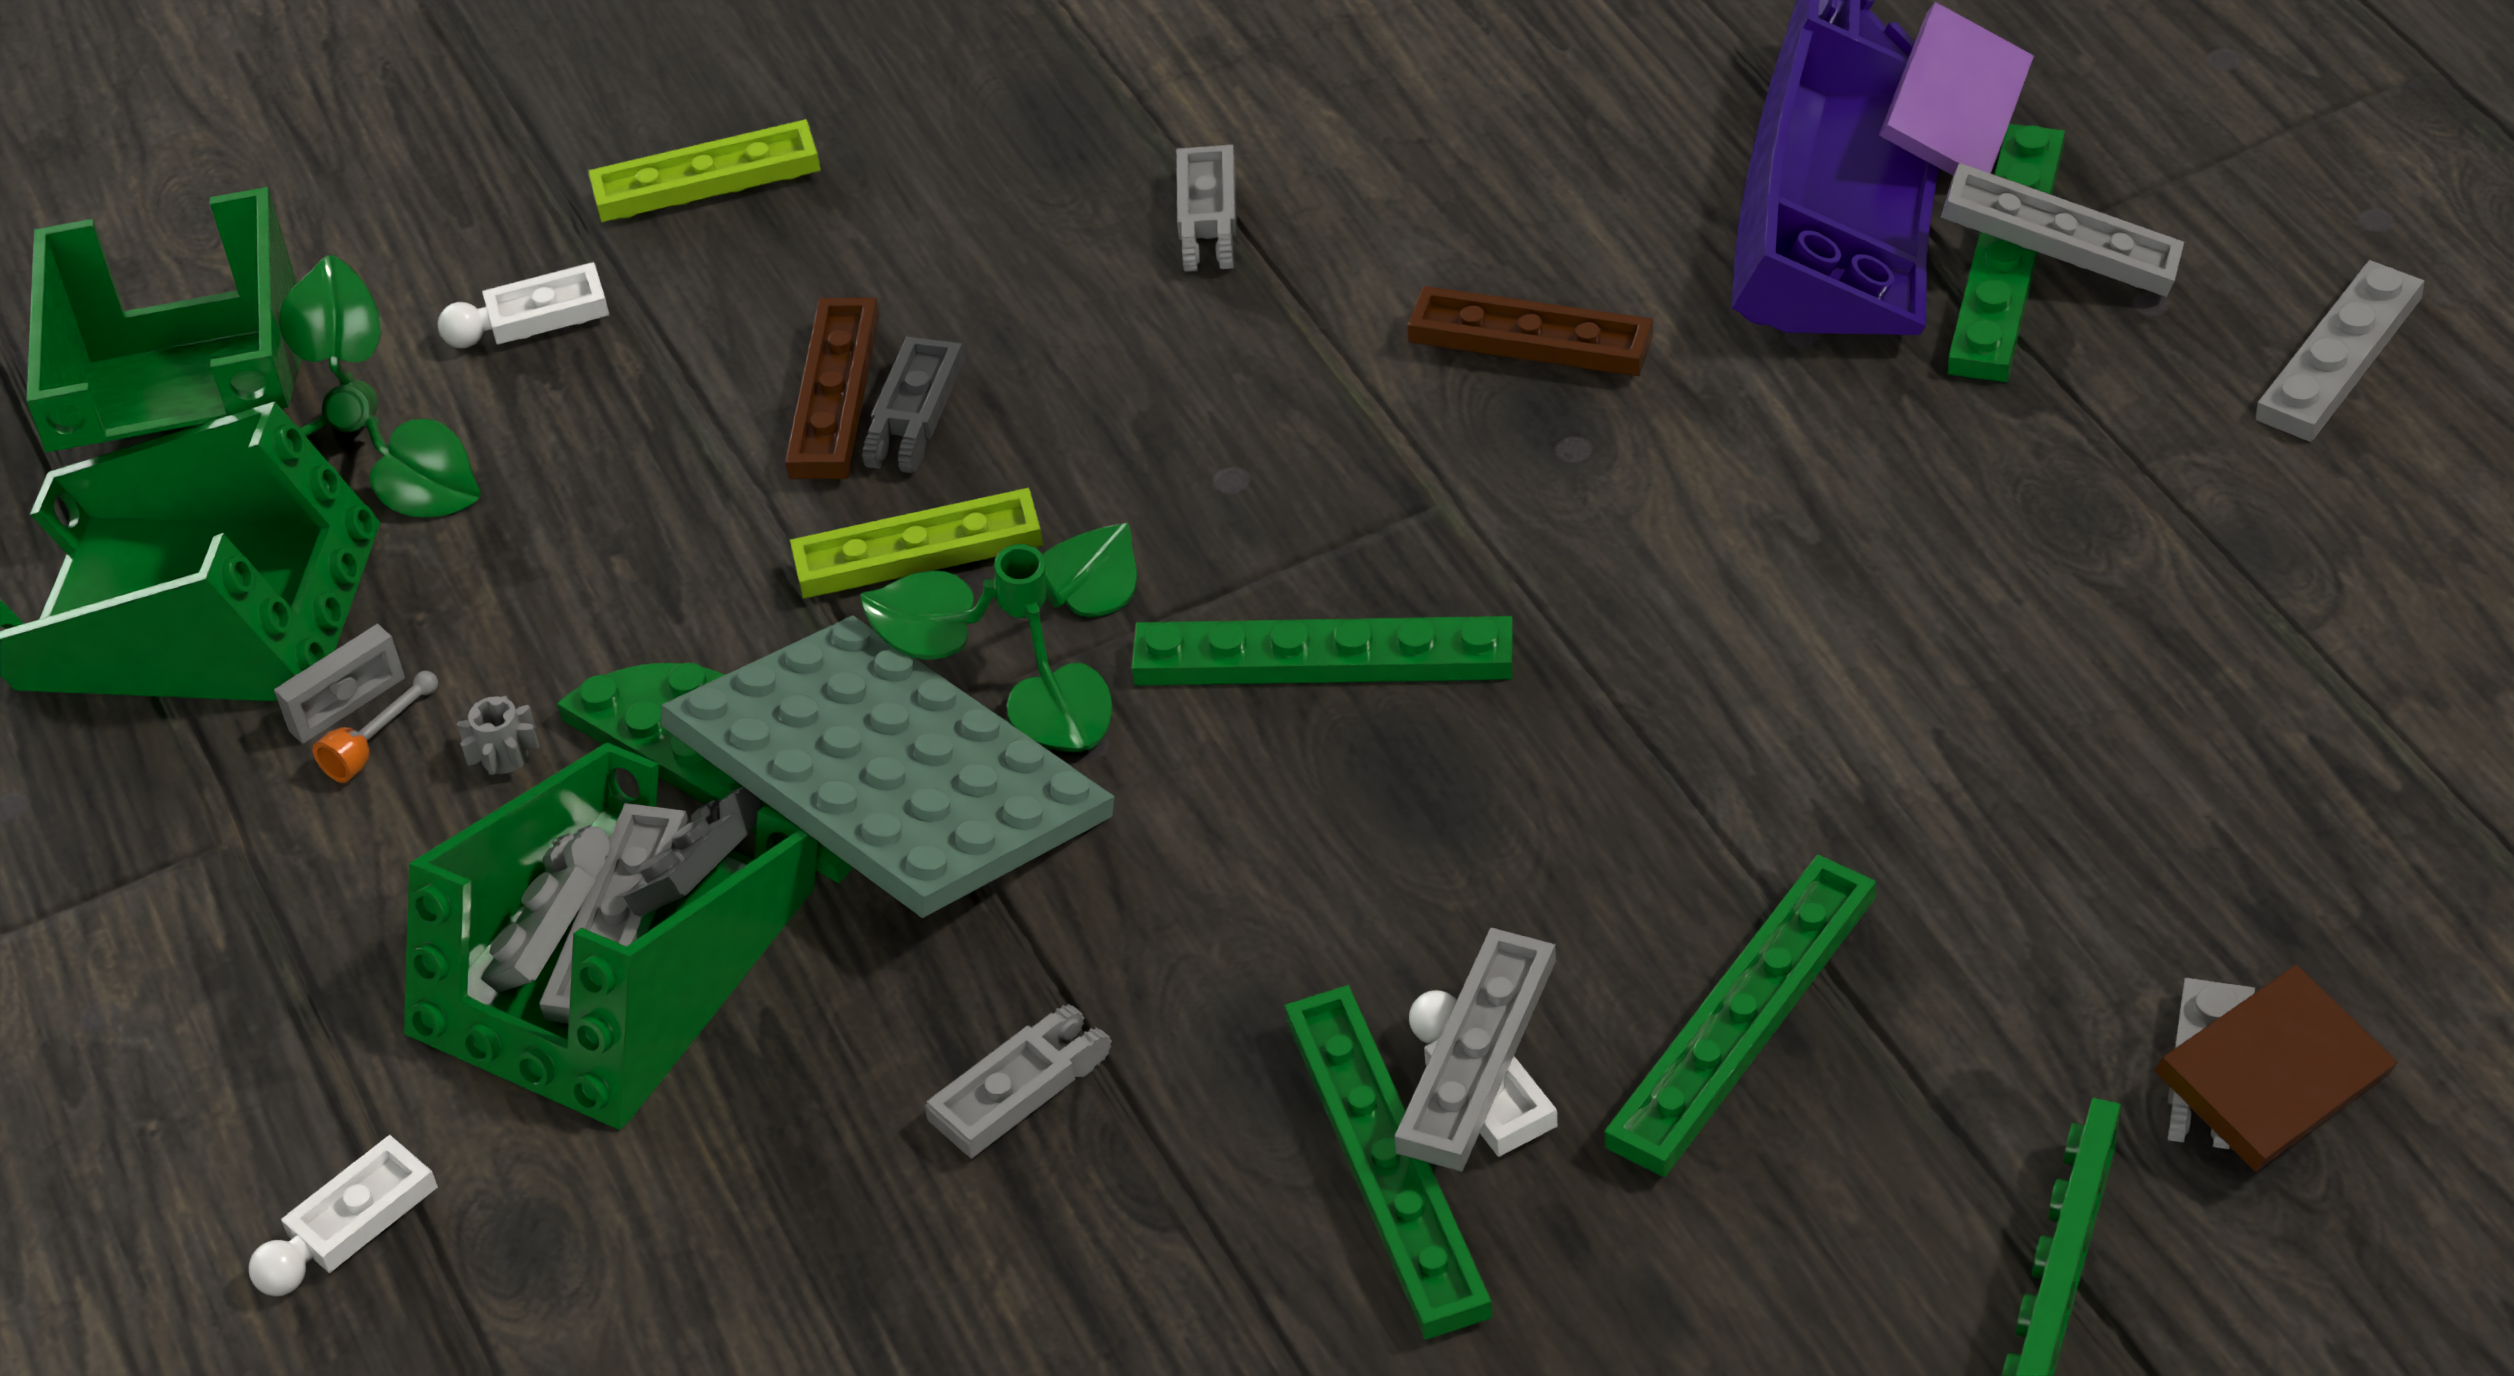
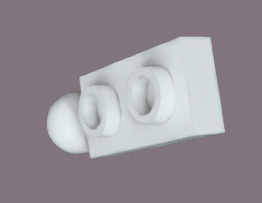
M592 262L484 290L482 293L486 307L477 309L466 302L450 304L439 316L438 330L442 339L450 346L467 348L476 344L482 337L483 332L493 329L496 343L501 344L574 324H582L589 320L608 316L609 311L595 263Z
M1435 990L1420 995L1412 1004L1409 1012V1023L1413 1033L1421 1041L1429 1044L1424 1047L1426 1065H1428L1457 1001L1455 997L1444 991ZM1513 1057L1480 1131L1482 1137L1498 1157L1558 1126L1557 1109L1515 1057Z
M388 1135L281 1219L287 1236L291 1240L288 1242L272 1240L262 1244L255 1250L249 1262V1276L252 1283L264 1294L283 1296L291 1293L301 1284L306 1272V1263L312 1258L328 1273L332 1272L438 1188L432 1171L391 1135Z

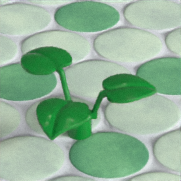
M335 255L325 256L290 290L280 310V331L292 352L309 362H319L328 358L330 370L340 381L339 385L325 395L322 402L323 414L300 427V429L308 437L328 424L341 432H352L365 426L374 448L384 455L370 472V485L376 496L393 511L413 517H438L452 514L472 505L481 497V490L474 477L464 445L460 438L445 424L428 418L412 419L402 423L393 431L389 445L384 442L378 427L380 421L375 417L378 408V399L375 391L366 382L354 379L353 374L346 372L340 363V359L352 363L363 362L374 354L381 337L380 314L375 300L360 276Z
M1128 523L1111 525L1082 533L1053 546L1043 555L1038 549L1025 544H1015L1004 548L995 558V579L984 580L983 593L975 607L974 596L967 583L958 576L945 571L914 573L902 577L883 588L861 593L863 611L876 634L900 653L923 660L945 658L960 652L968 641L967 624L981 621L993 598H996L1000 608L1010 616L1028 619L1037 668L1041 676L1020 681L1010 692L1007 701V716L1010 724L1044 748L1058 751L1082 752L1083 750H1090L1098 745L1106 736L1112 718V700L1106 682L1097 671L1083 663H1070L1052 673L1048 663L1039 609L1047 598L1054 608L1061 607L1066 602L1070 610L1077 615L1100 617L1114 613L1129 603L1136 590L1137 568L1132 548L1131 529Z

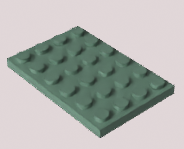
M850 616L661 705V726L922 918L1106 821L1113 815L1115 796L916 658L904 655L893 649L876 634L874 629L855 616Z

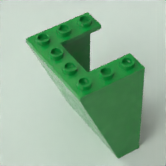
M268 187L210 197V206L237 288L236 291L124 311L93 219L34 229L27 404L45 453L204 424L274 401L281 409L289 407L302 358L292 352L284 341L280 331L279 317L283 301L290 290L297 284V280Z
M275 401L50 471L46 475L30 516L67 555L39 620L24 624L0 600V627L5 629L0 631V676L15 691L278 701L274 692L275 688L335 651L381 522ZM57 496L68 507L70 514L68 527L64 526L56 516L54 502Z
M606 742L409 863L404 1035L620 1130L629 1123L812 893L815 883L818 841L776 810L764 806L757 811L754 859L733 850L729 852L685 897L658 908L648 932L628 946L619 944L584 928L574 932L569 1024L545 1021L539 1003L579 910L535 981L504 992H496L481 977L494 958L489 953L493 942L506 927L517 921L525 908V905L521 902L524 892L539 875L545 872L543 857L547 850L553 847L552 842L557 841L556 838L569 833L573 835L578 833V829L589 825L593 827L598 825L600 829H605L604 832L607 835L609 834L608 838L610 839L624 803L656 807L659 763ZM617 768H624L635 777L639 786L638 798H631L621 791L616 781ZM775 832H781L789 836L774 846Z

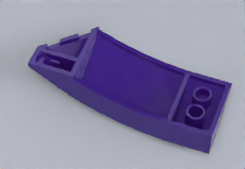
M1796 0L1770 82L1756 135L1744 190L1736 241L1731 309L1740 312L1745 319L1754 324L1769 325L1787 333L1921 335L1926 327L1927 252L1939 168L1879 136L1915 41L1897 22L1888 23L1886 27L1870 10L1875 0Z

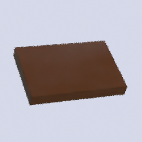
M2296 964L2163 1056L2154 1071L2257 1172L2388 1077L2398 1062Z

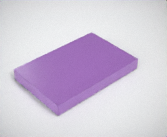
M1935 2L1925 15L1879 136L1953 176L1959 163L1991 174L2034 55Z

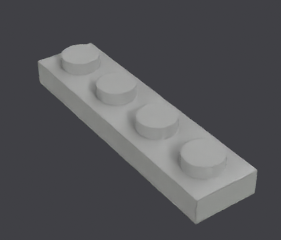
M1962 163L1958 164L1952 178L1941 218L1958 223L1964 227L1975 229L2012 242L2023 248L2046 254L2074 264L2077 267L2097 272L2167 297L2175 281L2184 242Z
M2369 260L2258 401L2256 421L2312 442L2422 299L2424 280Z
M624 803L609 841H612L610 843L612 850L608 853L610 856L605 858L606 863L596 877L595 884L579 909L539 1003L545 1021L569 1024L574 932L584 928L624 946H628L648 932L656 910L640 917L638 915L635 916L623 896L643 878L638 869L646 861L669 848L673 849L676 846L671 837L689 824L686 811Z
M1490 928L1394 1136L1397 1154L1463 1171L1556 962L1555 944Z

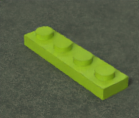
M807 119L588 170L601 222L628 218L639 213L673 205H683L694 200L728 192H739L746 188L783 179H794L801 175L821 171Z
M1029 488L790 539L803 599L897 579L918 572L933 571L996 557L1001 550L1015 544L1030 545L1034 548L1043 546L1041 529Z

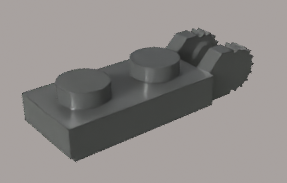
M906 336L871 414L872 424L868 430L863 447L864 466L877 469L882 467L884 459H886L889 453L891 435L903 436V441H901L898 451V467H900L901 472H917L919 464H921L924 458L926 439L931 440L966 360L963 343Z
M743 786L730 792L722 800L716 801L715 799L700 806L701 808L691 815V823L681 828L671 837L676 846L673 849L669 848L658 853L638 869L643 878L623 896L635 916H643L685 897L757 824V811L762 808V802L759 798Z

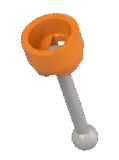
M430 671L417 673L413 679V686L360 731L357 732L350 727H341L326 733L312 747L313 756L319 767L333 780L340 783L349 782L364 768L369 759L370 749L367 740L419 696L434 693L438 687L436 675Z

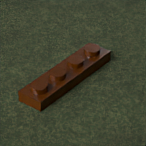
M1422 286L1407 324L1408 342L1640 376L1653 338V318Z
M876 297L819 298L785 460L789 479H848L880 315Z

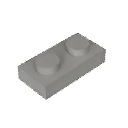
M376 624L274 689L289 732L304 744L405 679V675L392 636L379 624Z

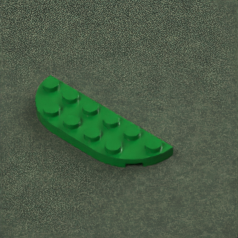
M691 662L653 663L632 666L605 675L592 676L585 680L580 687L556 703L563 722L602 745L607 742L659 763L658 778L702 804L715 799L716 801L722 800L730 792L743 787L661 726L662 704L724 676L720 672ZM759 798V800L762 802V808L766 806L773 809L771 806H769L767 803H765L763 800ZM756 825L750 830L755 835ZM775 832L774 846L789 836L781 832ZM818 842L816 871L839 884L853 867Z

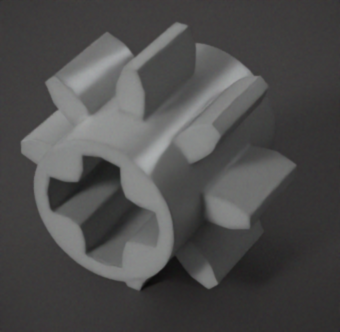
M494 696L480 700L470 709L468 720L457 723L462 740L460 745L466 763L470 766L481 761L484 768L488 770L489 775L510 773L523 767L528 757V750L539 749L540 746L530 707L524 705L515 709L514 704L508 700L507 696Z

